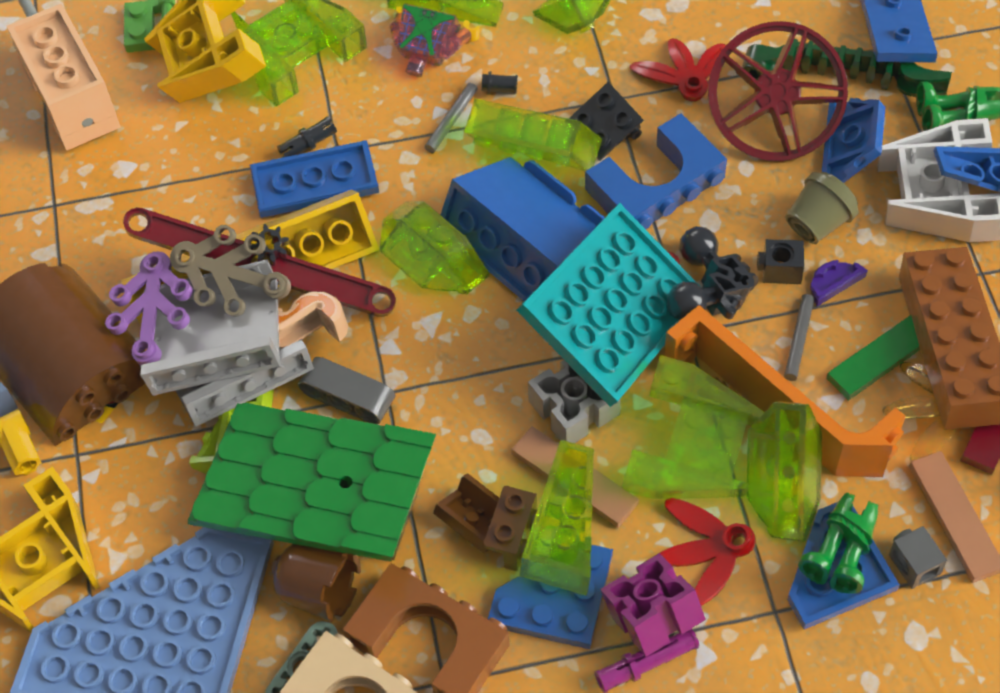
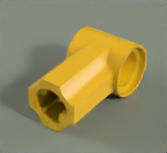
M20 409L0 417V448H3L6 459L15 475H28L36 471L42 462L29 436L31 431Z

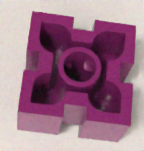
M660 553L637 566L636 570L638 573L633 577L627 579L625 575H622L600 589L612 619L625 634L629 632L632 642L646 657L670 642L668 635L678 631L684 634L706 620L695 589L681 575L676 576L674 568Z

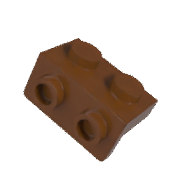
M467 473L461 477L458 489L435 505L433 514L481 552L486 553L489 549L484 547V540L499 497Z
M504 486L484 540V547L503 553L504 568L518 571L521 560L527 561L532 545V541L528 539L531 530L537 531L542 511L537 510L536 493L510 486Z

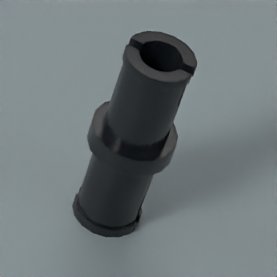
M326 116L308 129L302 128L298 130V135L281 145L279 144L277 149L280 155H284L282 158L301 154L307 149L311 151L316 148L317 143L332 134H336L337 129L335 125L330 124L332 120Z

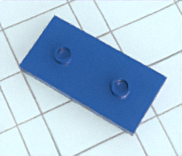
M860 0L877 62H936L938 53L921 0Z
M367 140L250 164L261 218L300 210L351 189L358 192L360 197L379 193Z

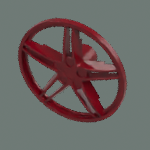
M786 21L761 23L735 36L717 57L708 84V101L711 115L724 138L741 152L767 161L792 160L819 148L839 126L848 99L846 71L841 58L833 46L814 30ZM774 31L790 32L772 71L767 70L737 49L746 40L762 33ZM798 34L802 37L791 70L789 71L782 68L794 38ZM806 39L816 44L828 57L834 68L838 85L802 82L795 79ZM732 52L747 64L759 71L761 76L756 80L730 58V54ZM726 62L755 92L736 106L729 114L722 117L717 99V86L720 72ZM801 88L838 91V97H801ZM754 101L760 108L731 127H728L725 123ZM837 103L833 116L826 128L813 141L801 147L794 106ZM766 113H770L784 152H769L756 149L740 140L733 131L746 126ZM788 113L796 146L794 150L790 149L780 115Z

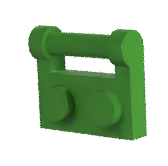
M146 0L124 3V47L126 53L155 50L145 42L144 38L155 27V14L161 13L162 20L175 5V0Z

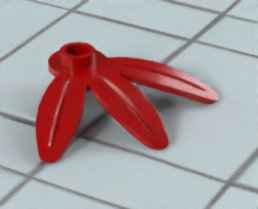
M672 38L668 40V51L676 69L654 61L634 62L630 65V69L642 77L678 86L679 92L685 100L695 102L707 93L708 82L706 79L710 76L717 57L726 45L719 43L707 49L695 66L692 54L687 46L678 39Z
M667 498L664 506L675 519L690 530L709 537V539L682 543L660 552V554L671 566L675 567L693 566L716 558L703 573L695 587L700 605L702 606L712 600L724 588L733 572L736 558L746 556L754 549L756 537L753 530L745 524L734 523L727 527L717 517L701 507L680 499ZM736 538H745L743 544L739 546L733 545Z

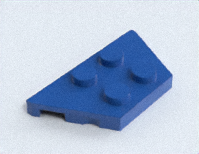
M850 98L839 126L824 144L822 172L829 173L845 183L882 154L885 106L880 100L867 99L862 101L859 98ZM829 103L827 125L833 116L837 103Z

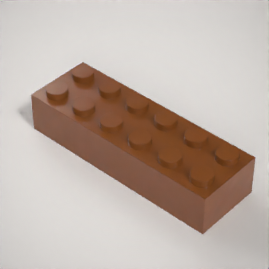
M957 247L905 252L901 263L899 280L909 314L912 315L919 347L944 430L1000 425V342L968 248Z

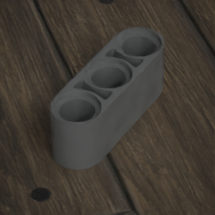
M315 357L312 361L314 370L302 376L298 382L299 389L307 396L368 423L380 424L395 399L394 391L377 380L325 358Z

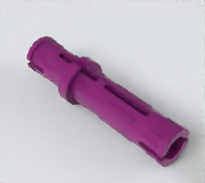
M690 629L684 634L679 632L668 637L670 640L668 644L647 657L641 651L632 655L626 653L621 656L622 660L595 671L594 675L603 693H606L608 690L629 680L635 682L641 679V674L693 649H698L699 641L695 632Z

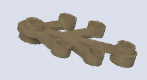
M227 225L218 226L214 235L198 244L183 241L175 245L170 254L171 264L177 271L187 273L195 290L194 300L200 306L210 307L216 300L215 292L207 287L200 269L212 273L225 300L224 310L227 314L234 317L241 316L246 309V305L238 297L229 278L261 287L267 296L274 299L285 298L291 290L290 280L279 272L263 275L234 265L251 255H259L264 252L266 242L259 235L251 234L247 236L244 244L216 259L204 255L221 245L229 246L236 239V232ZM224 230H228L230 233L229 238L222 241L221 233ZM258 239L260 242L259 247L256 250H251V242ZM188 251L190 254L189 260L182 262V254ZM278 279L279 287L272 291L270 283L272 280ZM208 291L209 299L207 302L202 303L200 299L201 294ZM233 301L239 302V309L236 312H232L230 309Z

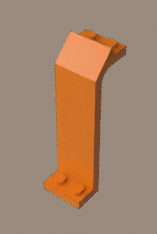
M700 305L666 332L663 366L672 374L681 366L687 367L698 356L834 476L883 477L888 461L898 450L896 444L904 433L902 426L906 416L896 407L869 431L863 433L850 432L839 425Z

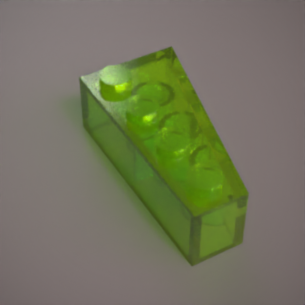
M476 98L474 99L464 133L472 137L473 143L478 146L490 148V145L499 147V150L510 154L518 152L532 159H543L583 171L594 166L602 142L601 137L580 121Z
M560 440L522 555L519 575L587 596L591 578L593 448Z

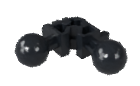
M693 227L687 230L680 239L679 251L683 259L691 265H704L706 271L700 281L703 284L702 288L695 282L683 281L673 286L667 294L666 306L670 315L678 321L698 305L705 310L707 308L712 316L722 314L726 319H733L736 311L741 309L749 292L754 289L759 280L756 274L750 272L748 264L741 262L739 254L719 257L717 255L719 242L716 235L706 227Z

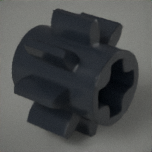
M264 224L263 231L259 234L257 232L251 233L259 235L265 241L270 240L271 244L274 245L272 250H268L266 246L264 252L258 255V262L268 259L271 265L275 266L276 258L279 256L282 258L287 257L286 250L281 247L289 244V238H281L280 226L273 230L268 229V226ZM258 239L254 240L257 243L250 245L251 250H256L259 247L260 242Z

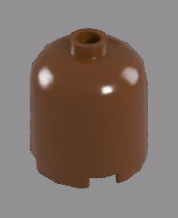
M297 544L288 546L281 555L276 557L272 566L274 589L282 601L330 622L334 621L335 615L343 617L351 606L357 592V588L351 587L354 572L361 573L360 559L357 555Z

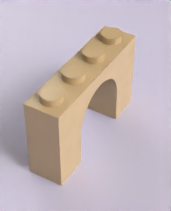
M325 630L279 693H335L349 686L366 687L376 693L417 692L411 688L412 684L402 675L394 673L392 676L383 670L382 663L368 653H365L364 656L352 649L353 644L347 638L338 633L333 636Z

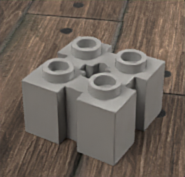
M565 360L560 362V371L556 374L549 368L528 381V399L530 404L543 420L551 416V430L566 448L586 437L590 424L595 423L600 428L620 415L621 398L610 407Z

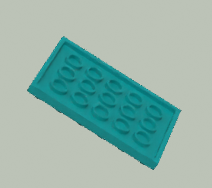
M619 203L516 311L611 407L619 401L664 347L666 332L679 322L670 315L666 306L669 291L673 286L683 281L699 284Z

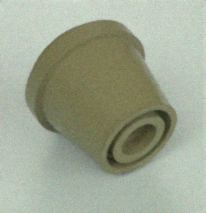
M812 172L805 179L803 190L785 218L789 226L799 236L809 243L817 244L845 222L850 223L858 215V202L852 191L835 176L826 172Z

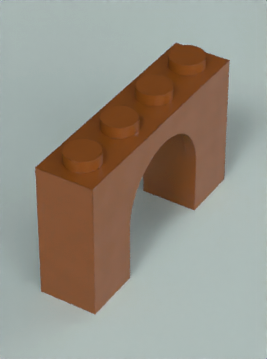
M390 563L343 628L345 638L357 650L364 654L368 653L377 659L397 629L405 622L418 617L440 619L453 629L457 636V642L454 651L431 683L433 693H478L510 646L509 632L506 626L495 618L490 617L486 619L479 615L476 608L464 600L457 602L450 598L441 586L435 583L428 585L421 581L419 576L406 566L399 568Z

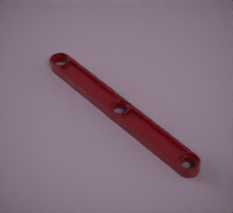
M138 207L127 211L123 219L125 230L129 236L172 250L175 245L183 241L198 244L214 235L215 232ZM137 215L145 217L148 221L146 228L142 231L132 230L129 227L131 218ZM221 234L222 241L229 238V236ZM236 238L233 244L229 246L221 245L204 256L216 259L244 244V241ZM188 251L183 253L184 255L190 256ZM251 255L234 265L250 264L256 255ZM289 255L286 258L280 256L276 258L275 266H272L270 263L273 272H279L288 277L291 289L305 294L309 292H326L336 297L343 306L377 317L388 316L395 307V294L385 286ZM380 293L387 295L390 299V306L384 310L375 308L372 302L373 297Z

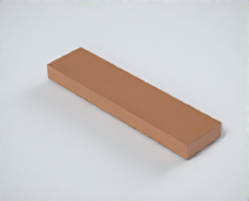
M533 426L512 448L513 456L617 528L621 526L638 505L639 499Z
M942 451L911 461L909 468L971 582L975 583L999 574L1000 555Z

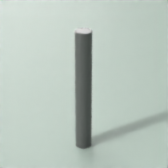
M468 83L425 144L424 147L428 152L434 153L477 92L478 88L475 84Z
M804 294L801 298L784 377L790 381H795L798 377L815 299L810 294Z

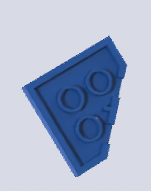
M838 502L817 511L803 554L820 550L828 532V525L826 523L828 515L834 510ZM853 506L851 512L857 513V511L855 510V508H854V506ZM843 540L835 555L825 584H817L811 581L799 568L797 569L787 600L804 630L898 590L900 584L874 540L869 546L870 553L860 555L857 569L862 572L865 579L863 589L859 593H841L833 590L830 586L833 573L838 567L847 545Z
M582 542L571 546L497 588L488 619L492 617L499 620L506 626L507 631L590 649L603 598L600 589L606 586L613 549Z

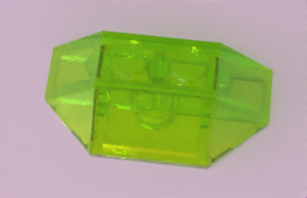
M424 201L404 202L383 219L380 252L421 288L439 291H458L459 294L467 295L489 277L488 270L467 237Z
M776 401L748 429L747 498L760 519L768 527L767 531L770 536L774 538L800 542L806 541L821 500L822 431L809 404Z

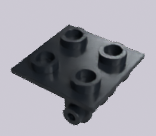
M607 82L565 123L594 156L601 161L626 137L633 140L639 138L642 134L640 124L644 120L619 92Z

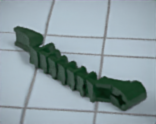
M794 39L782 66L786 70H791L800 44L798 39ZM812 41L805 43L800 61L802 73H807L811 65H817L819 75H824L827 67L833 68L828 57ZM754 44L747 48L745 55L755 60L767 70L772 71L783 46L775 48ZM845 45L833 47L841 58L844 68L850 70L851 79H856L859 72L862 71L866 72V83L871 84L876 74H882L881 89L887 90L891 84L892 76H898L896 86L901 93L907 96L916 97L918 83L925 81L934 86L936 95H946L952 72L926 69L914 62H877L874 51H864L860 47L848 49ZM743 61L742 68L757 80L761 73Z

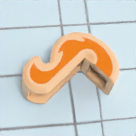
M309 292L300 296L293 302L287 312H283L282 308H278L279 348L281 349L305 338L322 326L339 342L347 335L348 324L341 303L336 297L326 292Z

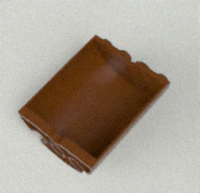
M41 263L13 274L0 284V379L50 441L57 446L62 441L72 438L78 430L88 423L98 420L103 415V407L113 401L116 403L125 401L131 393L146 383L141 377V366L132 356V349L136 339L128 330L120 335H114L106 327L105 321L112 312L72 267L63 263H59L58 266L48 267L46 263ZM117 321L113 327L119 325L120 321Z

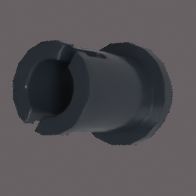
M489 71L488 74L482 75V91L487 92V95H490L491 92L517 94L518 75L492 74V71Z

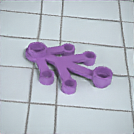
M160 251L146 255L140 263V272L126 285H115L109 292V297L114 304L122 307L127 305L131 301L132 295L146 284V291L122 313L115 312L110 314L105 321L106 327L112 334L120 335L143 312L140 339L134 343L132 349V356L140 366L160 361L162 356L161 349L154 342L157 309L167 317L169 323L175 329H183L190 322L189 315L182 307H175L160 293V284L164 282L170 287L172 294L179 301L188 300L193 294V288L186 279H179L171 272L172 264L167 254ZM186 287L184 291L178 293L180 288ZM124 293L122 297L117 298L119 294ZM183 315L180 320L175 321L176 317ZM117 321H120L119 325L113 327Z

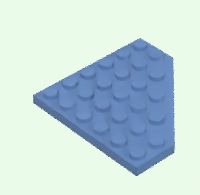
M203 527L195 532L196 536L183 544L171 546L154 556L152 562L135 571L132 569L110 582V587L91 597V595H88L66 608V613L47 623L44 621L34 627L10 693H231L274 541Z

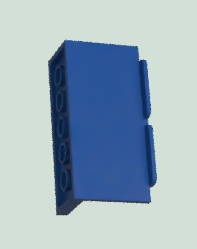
M512 157L453 178L436 228L520 299L525 301L605 217L588 204L580 208L576 206L575 193L535 161H527L523 167Z

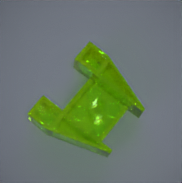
M284 0V4L250 25L235 11L231 13L235 30L239 28L260 45L266 67L254 74L253 77L259 91L275 107L299 93L293 68L328 46L346 62L368 48L364 24L348 9L329 0Z
M660 355L649 396L681 405L666 459L632 449L622 488L628 492L651 499L745 497L750 484L732 479L746 424L764 429L769 414L694 364Z

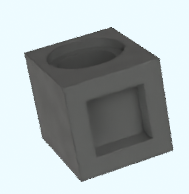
M924 526L914 531L906 529L894 537L889 557L911 589L941 575L947 559Z

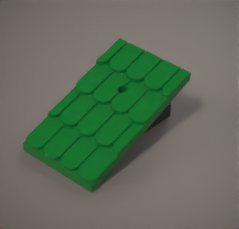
M237 403L198 497L194 502L188 518V524L391 562L395 560L411 515L436 434L388 424L382 426L347 418L336 419L291 409L280 410L250 403Z

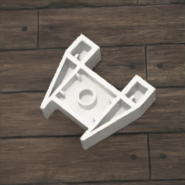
M988 118L956 120L882 145L878 172L897 171L901 199L888 200L885 219L887 226L966 242L1000 240V193L970 195L968 183L941 175L933 152L936 146L991 148L993 142Z

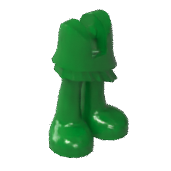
M927 81L919 82L916 90V104L918 115L922 116L924 131L956 120L988 118V121L1000 119V87L974 86L973 88L968 87L965 92L957 94L936 95L934 86ZM961 107H963V109H959V110L943 111V110H948V109H954V108H961Z
M846 492L840 498L834 510L828 515V520L826 521L828 532L820 550L803 554L798 563V568L811 581L817 584H825L835 555L843 540L847 545L842 559L833 573L830 586L837 592L854 594L861 592L864 586L865 579L862 572L857 569L860 555L870 553L869 546L873 542V531L878 516V504L868 501L866 508L859 515L851 512L856 495Z

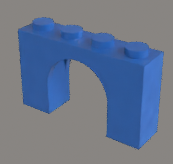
M680 113L657 127L656 146L678 168L680 173L675 179L658 186L643 185L632 180L608 157L585 171V190L607 214L621 203L645 229H648L657 219L662 216H669L678 206L686 201H693L702 191L710 186L714 187L720 184L725 178L727 158Z

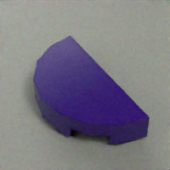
M832 260L824 263L815 271L811 282L810 290L811 295L815 298L814 303L818 307L865 278L868 270L855 262L850 264L839 262V260Z

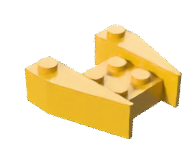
M179 0L144 38L147 44L164 56L169 76L157 84L159 89L181 103L242 83L266 67L259 44L239 28L224 38L219 22L246 4L245 0Z
M53 466L23 485L39 512L0 537V612L30 633L34 627L23 611L80 572L84 573L95 590L100 587L79 507L71 491Z

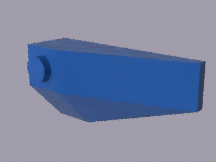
M936 146L933 152L942 176L1000 193V148Z

